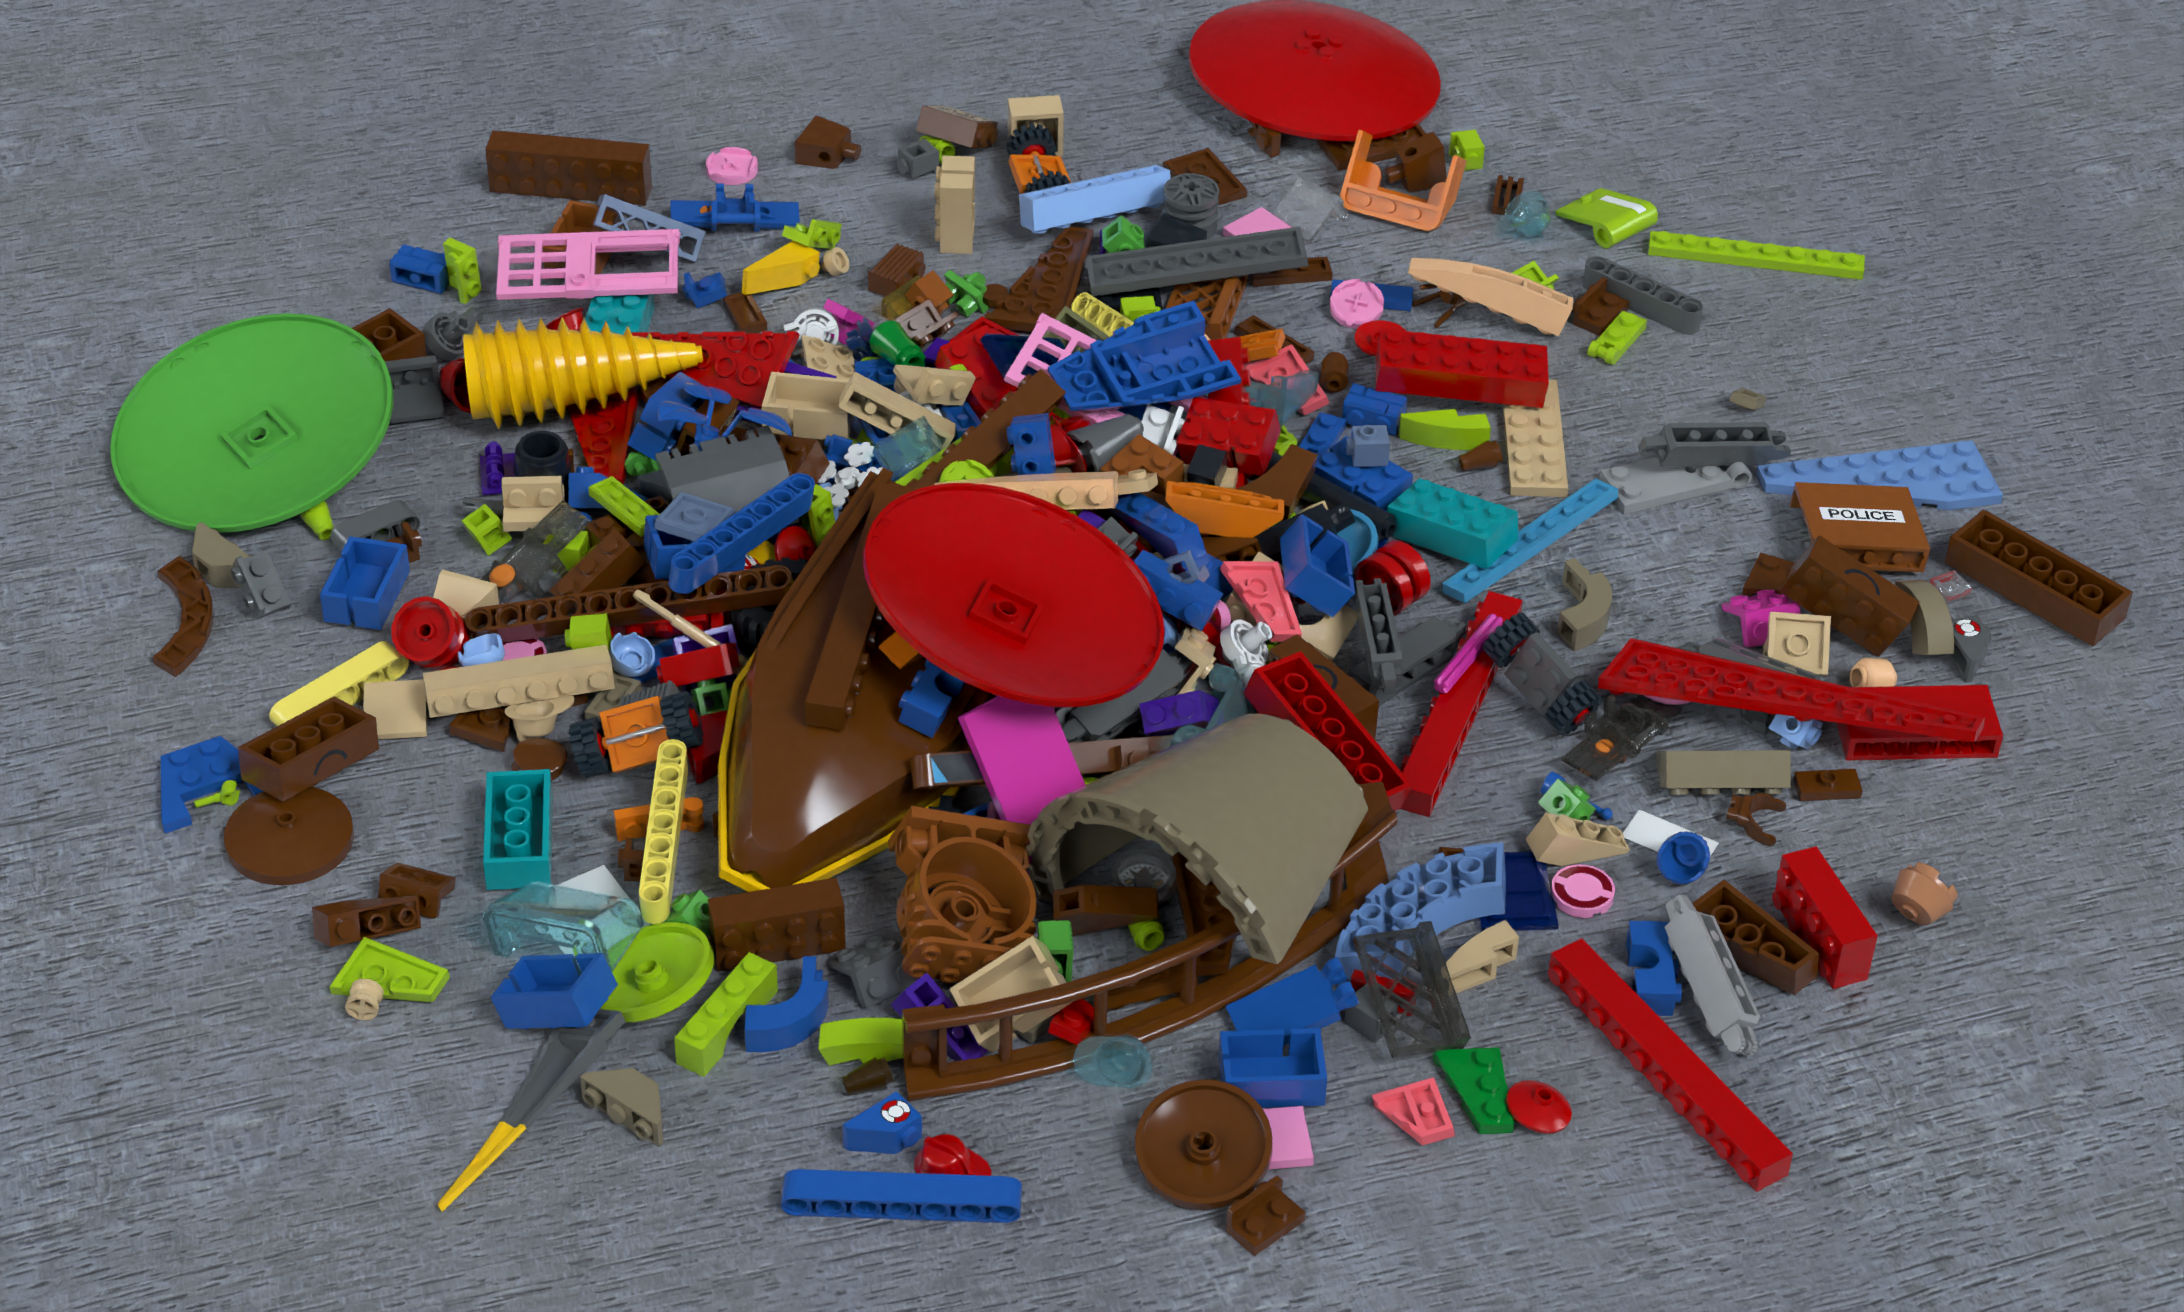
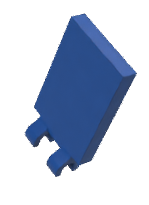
M1333 958L1326 962L1320 971H1318L1316 965H1313L1226 1005V1008L1237 1031L1284 1029L1283 1046L1289 1044L1290 1029H1322L1341 1020L1339 1011L1352 1008L1359 1001L1350 981L1345 982L1347 976L1339 959ZM1340 984L1334 991L1332 986Z

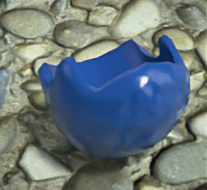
M1688 831L1678 832L1663 842L1658 850L1656 863L1659 871L1667 880L1678 885H1686L1696 881L1706 872L1710 861V850L1707 841L1702 836Z

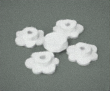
M864 442L861 445L853 444L848 448L849 453L845 454L844 458L851 467L844 468L837 473L835 462L829 461V466L818 481L819 484H822L835 476L836 484L832 487L823 488L831 492L833 508L842 506L845 503V498L849 495L848 489H852L857 485L859 488L870 471L879 474L882 468L870 467L867 469V472L860 473L855 468L870 463L871 457L877 454V448L871 446L869 442Z

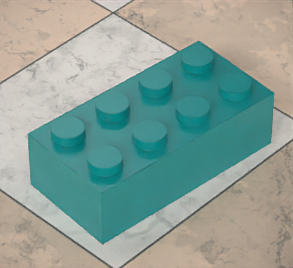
M654 294L594 296L591 299L585 321L589 329L596 332H601L605 321H607L612 333L623 335L627 326H629L631 332H647L655 307Z
M1419 478L1387 506V511L1396 517L1397 527L1392 537L1488 569L1518 541V511L1453 488L1433 483L1429 480Z
M550 769L486 773L483 855L486 890L551 887L553 791Z

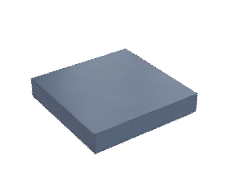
M680 492L656 518L654 529L695 541L734 515L735 509Z

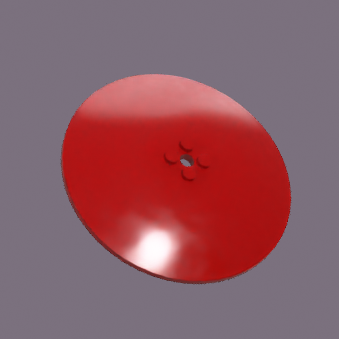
M1267 0L1238 5L1221 11L1207 19L1194 33L1190 43L1189 64L1192 73L1200 86L1215 101L1253 123L1299 137L1329 141H1355L1358 130L1372 135V139L1395 135L1416 126L1426 119L1437 105L1440 95L1441 80L1437 67L1419 44L1400 30L1381 20L1335 5L1300 0Z
M946 483L931 485L906 493L889 503L875 518L867 534L863 549L865 579L877 607L888 623L913 649L948 674L981 690L1007 699L1048 707H1083L1101 704L1117 699L1139 686L1150 675L1160 657L1165 634L1164 619L1158 599L1147 578L1134 561L1109 537L1080 517L1048 501L1023 492L986 484Z

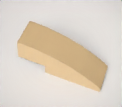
M1506 920L1472 937L1451 956L1439 973L1436 993L1439 1000L1495 979L1497 966L1516 959L1519 936Z

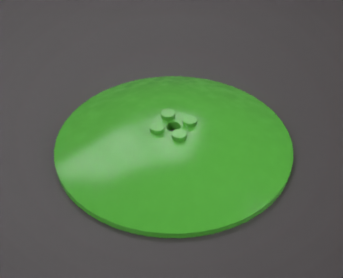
M284 313L255 316L230 322L202 333L174 349L157 362L131 390L118 413L112 431L110 449L114 473L122 490L131 502L150 517L173 527L195 531L196 524L202 522L219 533L251 530L278 523L323 502L343 488L368 463L382 442L391 420L394 398L392 380L386 363L374 345L359 332L337 321L320 316ZM260 435L264 436L260 440H254L256 437Z

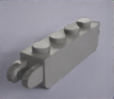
M1679 894L1666 904L1670 923L1664 926L1669 937V946L1676 953L1681 963V972L1689 981L1694 992L1693 999L1704 1014L1706 1028L1713 1037L1723 1039L1724 1044L1727 1045V1049L1731 1053L1739 1054L1741 1052L1740 1054L1744 1056L1754 1055V1053H1757L1758 1041L1755 1040L1756 1037L1752 1028L1758 1024L1760 1015L1714 916L1697 912L1689 898Z

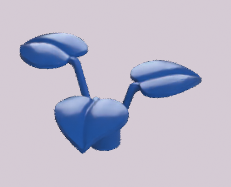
M685 383L684 390L687 393L709 400L707 415L695 412L692 407L681 403L664 401L658 409L659 422L663 420H679L696 423L694 444L696 443L700 452L699 442L720 437L718 435L719 429L710 426L715 401L729 404L732 397L728 392L719 388L697 383ZM749 408L748 411L741 410L721 437L724 436L726 439L727 435L732 432L742 418L771 426L785 432L790 437L792 431L786 420L781 416L769 411Z

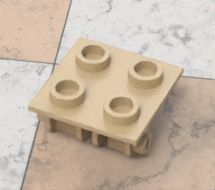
M801 335L803 366L834 375L839 379H850L855 371L852 350L842 345L837 346L825 342L817 337L812 338Z

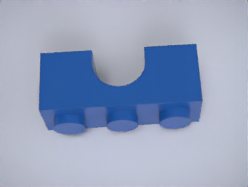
M1143 550L1134 560V563L1147 578L1155 592L1161 609L1202 631L1211 619L1224 593L1198 579L1192 584L1174 579L1167 571L1169 563Z
M926 659L924 666L927 668L925 671L918 670L911 684L914 687L913 690H906L899 702L898 707L902 708L899 722L933 738L944 721L952 697L941 691L958 697L965 682L948 674Z
M1629 921L1626 937L1628 967L1646 968L1634 969L1631 988L1658 1016H1673L1675 1003L1681 1002L1682 989L1681 983L1675 982V979L1678 978L1679 965L1678 959H1673L1672 954L1674 955L1675 952L1669 946V937L1664 928L1668 922Z

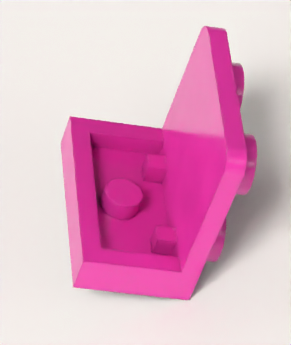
M1761 590L1757 592V596L1749 598L1746 595L1730 597V602L1722 603L1723 611L1741 618L1743 644L1748 648L1765 643L1768 637V618L1770 612L1801 614L1799 604L1784 594L1775 593V590Z

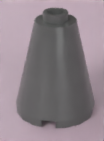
M1126 414L1071 430L1066 434L1080 450L1086 463L1087 472H1100V468L1138 434L1143 436L1144 427L1137 417Z

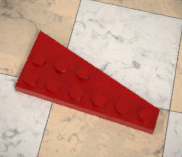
M744 331L702 332V334H689L688 332H678V334L631 332L633 336L647 338L650 333L652 339L670 341L671 339L673 342L695 343L696 346H701L702 363H698V366L686 368V370L668 374L666 377L672 379L679 372H682L704 386L722 389L728 392L731 397L740 401V403L761 410L771 372L784 373L800 336L797 331H787V333H773L772 331H762V333H745Z
M641 385L628 389L626 401L618 392L609 395L605 409L597 398L588 401L584 415L576 404L567 406L587 467H594V473H602L608 477L613 476L623 485L625 484L626 477L624 464L631 447L627 443L634 429L639 398L637 390Z

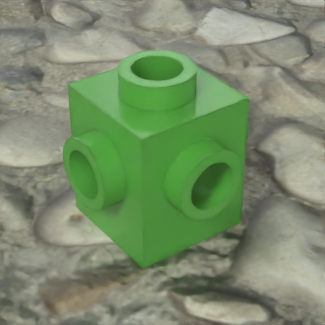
M1121 215L1102 230L1103 247L1108 253L1144 248V233L1138 225H1133Z
M715 678L697 682L698 688L690 690L693 702L697 706L696 710L699 711L700 716L728 710L731 689L726 688L725 682L716 684ZM706 696L713 699V705L710 708L705 707L704 698Z
M1560 779L1554 782L1538 802L1548 813L1566 815L1583 821L1589 820L1592 813L1596 810L1588 801L1590 795L1578 785L1572 786Z
M700 889L688 895L682 893L672 902L671 907L673 909L663 923L680 922L690 924L708 936L710 928L707 899L710 898Z

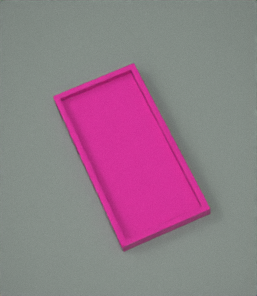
M997 696L958 717L1001 820L1031 825L1048 803L1085 786V782L1053 707L1027 704ZM1032 855L1028 856L1029 864L1032 862Z

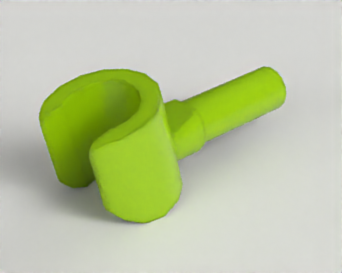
M225 781L222 784L221 792L195 800L196 808L215 802H222L228 806L235 805L240 794V790H236V781Z

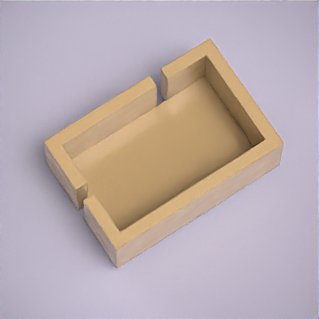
M943 156L942 166H937L935 220L937 226H935V242H940V253L972 254L975 226V202H973L975 201V157Z
M771 372L762 403V410L775 413L784 418L793 436L825 440L827 435L833 436V434L848 439L854 415L838 407L840 395L849 381L848 379ZM769 426L772 433L788 435L781 430Z
M1032 936L950 988V991L960 1007L1050 988L1067 982L1063 975L1057 972L1060 969L1047 945ZM1072 1002L1013 1016L1012 1040L1017 1038L1016 1030L1025 1033ZM999 1019L968 1025L980 1046L992 1053L999 1049Z

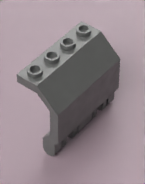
M767 425L756 428L757 437L753 429L747 430L746 440L738 442L734 434L727 435L729 444H727L724 436L699 442L700 452L696 443L689 445L690 454L681 456L678 448L671 449L672 459L668 450L655 453L661 477L665 479L672 500L680 492H684L731 507L737 513L790 477L785 458L770 427ZM799 518L790 523L789 525L798 523Z

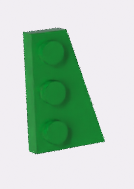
M1500 1047L1433 1050V1061L1437 1067L1442 1068L1448 1085L1451 1089H1455L1462 1100L1461 1106L1479 1134L1513 1133L1514 1121L1506 1104L1508 1089Z

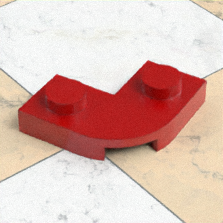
M1083 998L1072 1002L1052 1015L1054 1018L1050 1022L1048 1033L1079 1045L1092 1029V1024H1094V1008Z

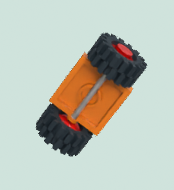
M1034 123L1029 124L1027 129L1025 125L1020 126L1022 129L1020 132L1017 129L1013 131L1014 136H1009V142H1007L1006 147L1010 157L1008 164L1020 194L1071 183L1061 156H1056L1057 148L1051 133H1049L1046 127L1043 129L1042 125L1038 124L1035 128Z
M688 691L663 698L655 696L599 712L601 722L598 721L597 717L570 724L569 734L571 737H569V740L572 744L571 750L575 755L574 760L576 763L578 762L579 771L582 772L585 778L609 772L611 768L614 773L618 774L656 763L660 744L671 739L680 740L686 745V749L702 745L704 742L702 737L704 734L701 729L702 722L699 720V711L696 710L697 706L693 702V697Z

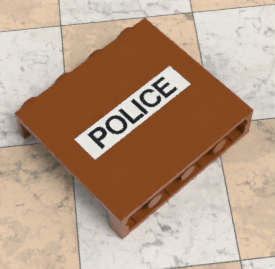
M1795 482L1790 508H1800L1802 510L1812 543L1820 535L1871 570L1924 572L1930 547L1908 487Z

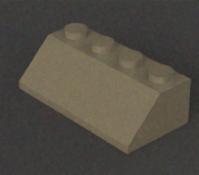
M1790 750L1655 751L1661 788H1670V795L1689 794V788H1701V794H1720V788H1732V794H1751V788H1763V793L1782 794V788H1791Z

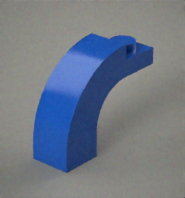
M803 956L801 986L793 997L775 1005H746V1052H772L792 1047L807 1039L820 1027L828 1011L829 991L828 981H823V970H817L816 956Z

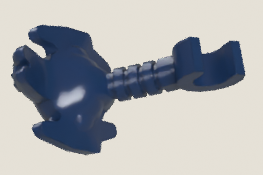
M866 318L862 319L863 323L860 320L857 321L859 331L856 328L846 333L848 339L845 341L853 352L854 360L858 361L866 357L879 356L870 348V337L873 330Z

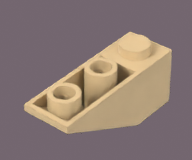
M1547 812L1526 838L1537 861L1558 866L1626 854L1630 851L1623 838L1622 831L1613 825L1606 826L1589 820L1583 821L1566 815H1556Z

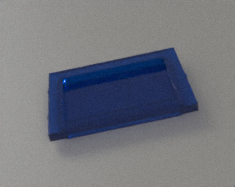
M1532 851L1504 852L1506 873L1505 914L1479 917L1481 932L1504 920L1508 922L1514 931L1558 930L1559 924L1546 863L1537 861Z

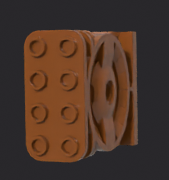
M916 806L909 808L888 840L889 851L895 852L896 865L908 876L905 886L899 895L896 908L897 923L900 934L904 938L901 944V953L905 956L902 961V969L907 975L913 978H920L925 973H928L932 979H938L946 983L961 982L1028 938L1034 936L1036 932V925L1033 922L1036 912V894L1033 883L1026 872L1029 867L1026 846L1030 841L1027 836L1031 825ZM935 886H938L929 895L928 890ZM987 940H991L990 944H985Z

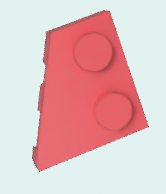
M1434 1077L1372 1095L1374 1107L1422 1146L1455 1136L1454 1127Z

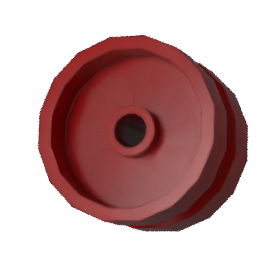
M1392 540L1376 550L1375 553L1360 561L1355 569V581L1362 580L1364 585H1373L1374 579L1381 578V582L1387 584L1394 616L1403 612L1410 604L1424 597L1431 587V576L1421 555L1413 547L1402 541Z
M429 596L414 598L405 603L395 614L391 626L392 641L397 651L418 666L433 671L450 667L457 663L459 660L458 652L460 651L463 655V645L469 641V630L463 616L441 600Z

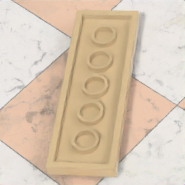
M1549 380L1543 408L1502 404L1510 496H1568V479L1557 380Z

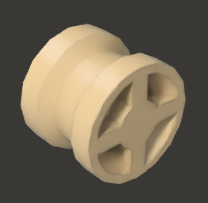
M370 979L354 981L350 989V997H348L345 1005L347 1013L358 1020L368 1021L374 1019L378 1014L379 1003L384 995L383 988L380 984Z

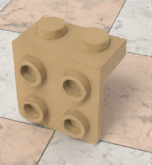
M895 365L893 369L899 382L911 394L912 399L919 404L933 403L943 406H963L976 379L971 371Z
M1187 625L1179 634L1174 648L1192 660L1195 665L1181 682L1176 695L1195 691L1198 677L1204 680L1212 670L1213 663L1216 660L1213 657L1216 647L1207 641L1208 636L1203 631L1195 627L1191 629Z

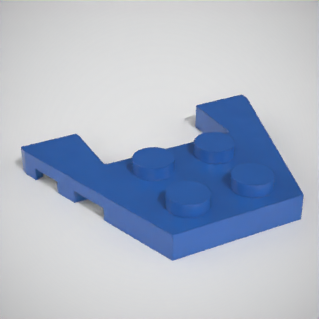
M222 736L161 756V818L165 834L192 825L191 815L184 802L221 790L222 784L225 781L233 780L237 784L245 782L252 797L264 792L241 779L238 749Z

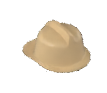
M574 696L514 704L505 709V715L512 718L519 741L541 738L553 732L557 714L564 712L574 704Z

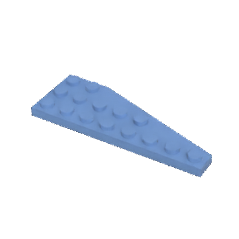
M1973 440L1757 465L1756 476L1765 493L1792 495L1795 482L1908 487L1915 507L1921 508L1922 503L1935 504L1937 509L1941 510L2001 504L2003 498L2000 488Z

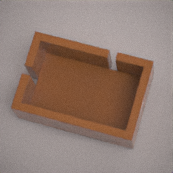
M569 200L561 214L562 217H559L550 234L606 232L607 230L593 226L599 208L596 204ZM605 209L601 222L614 225L620 222V219L616 213ZM567 245L543 246L542 253L566 252ZM613 252L596 253L595 274H601ZM566 261L543 262L544 269L566 268Z

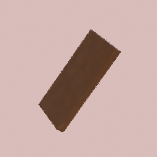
M1417 124L1398 134L1372 139L1366 161L1375 163L1396 158L1395 151L1398 148L1427 133ZM1317 139V143L1338 171L1348 168L1355 141Z

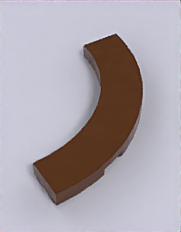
M181 556L176 557L157 571L159 579L174 591L182 606L179 631L153 656L154 665L174 677L184 671L202 651L210 636L214 618L209 587L206 586L199 571Z

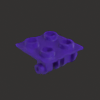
M494 441L488 443L485 447V455L480 456L482 495L501 494L502 477H515L513 473L515 453L502 454V447Z

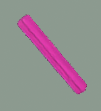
M1490 614L1435 678V685L1433 687L1436 691L1445 694L1453 687L1483 651L1484 642L1489 639L1488 636L1494 633L1498 626H1502L1503 619L1501 617Z

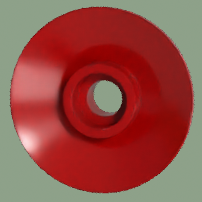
M1369 321L1357 328L1354 341L1361 351L1376 356L1380 328L1406 330L1399 324L1391 321Z
M798 526L784 528L778 534L775 542L776 561L782 560V558H791V560L796 561L800 558L809 561L816 551V546L811 536Z
M1520 1081L1509 1089L1506 1097L1507 1108L1515 1120L1526 1128L1539 1133L1551 1134L1560 1132L1568 1126L1572 1117L1570 1104L1564 1095L1554 1087L1540 1081Z

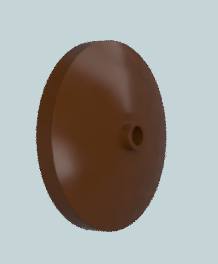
M309 787L284 802L266 792H261L243 802L232 813L224 830L225 849L232 866L245 877L269 885L300 884L327 874L345 859L354 840L353 821L346 805L335 795L315 787Z
M1217 1080L1187 1081L1162 1092L1143 1112L1136 1129V1158L1146 1182L1164 1199L1190 1209H1217L1231 1205L1237 1199H1243L1263 1180L1272 1159L1273 1141L1271 1126L1262 1107L1242 1089Z

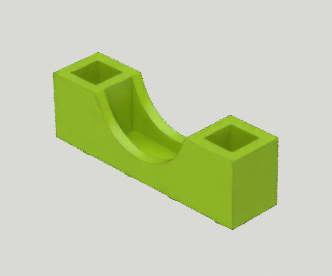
M749 952L674 1037L676 1064L705 1077L723 1056L727 1038L738 1018L746 1011V1005H767L778 992L777 965Z

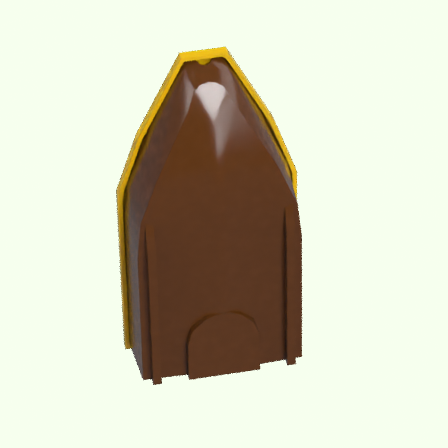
M884 467L879 474L872 471L868 473L777 606L757 649L733 682L718 761L719 877L748 892L829 879L889 847V838L911 806L928 808V806L938 807L941 795H951L954 800L961 787L914 790L910 757L930 753L970 751L971 748L958 717L997 697L995 694L965 683L958 697L941 691L952 697L946 717L933 738L899 722L902 708L898 707L899 702L906 690H913L914 687L911 684L918 670L925 671L927 668L924 666L926 658L922 657L902 669H899L878 648L880 644L896 632L885 618L883 627L877 628V646L875 649L870 650V667L868 672L863 671L862 692L860 695L856 694L855 713L853 718L848 717L845 729L840 730L806 724L805 701L879 483L900 485L891 481L893 472Z

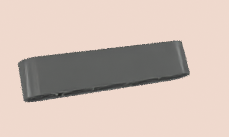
M1593 256L1586 260L1583 277V287L1588 290L1590 285L1595 284L1604 277L1608 279L1606 291L1628 300L1629 310L1682 334L1691 335L1699 331L1703 305L1697 299L1606 258Z

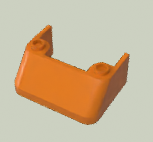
M1358 130L1340 193V202L1343 207L1350 211L1430 232L1438 229L1456 200L1467 161L1453 155L1446 182L1435 184L1430 191L1428 200L1380 187L1382 171L1379 166L1366 161L1373 136L1365 131Z

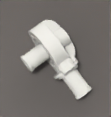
M807 309L800 313L794 322L784 325L785 331L799 327V329L793 330L800 334L795 348L802 346V334L812 338L817 337L823 341L825 339L829 341L832 333L835 335L831 344L836 345L838 341V324L835 318L823 309ZM809 314H821L829 319L827 322L824 318L820 317L821 322L812 321L806 325L808 321L816 320V316L807 318ZM802 318H805V320L800 324L799 321ZM802 348L792 352L794 357L801 355Z
M1235 620L1221 631L1220 642L1225 660L1231 664L1232 669L1236 672V676L1244 681L1246 687L1254 670L1264 666L1268 659V648L1265 641L1272 638V631L1266 623L1259 622L1254 627L1244 620Z

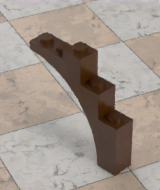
M1291 444L1282 458L1270 470L1249 484L1237 488V490L1255 492L1269 496L1272 499L1284 500V517L1281 521L1287 520L1293 514L1315 472L1318 454ZM1152 491L1140 492L1173 511L1165 500V494H1158Z

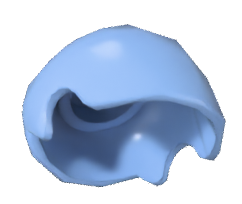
M632 632L624 636L621 633H617L610 642L609 654L612 667L617 673L626 677H637L651 670L655 662V649L649 640L637 635L636 632Z
M497 633L473 638L464 643L463 655L460 651L458 652L461 667L503 661L505 656L501 636Z

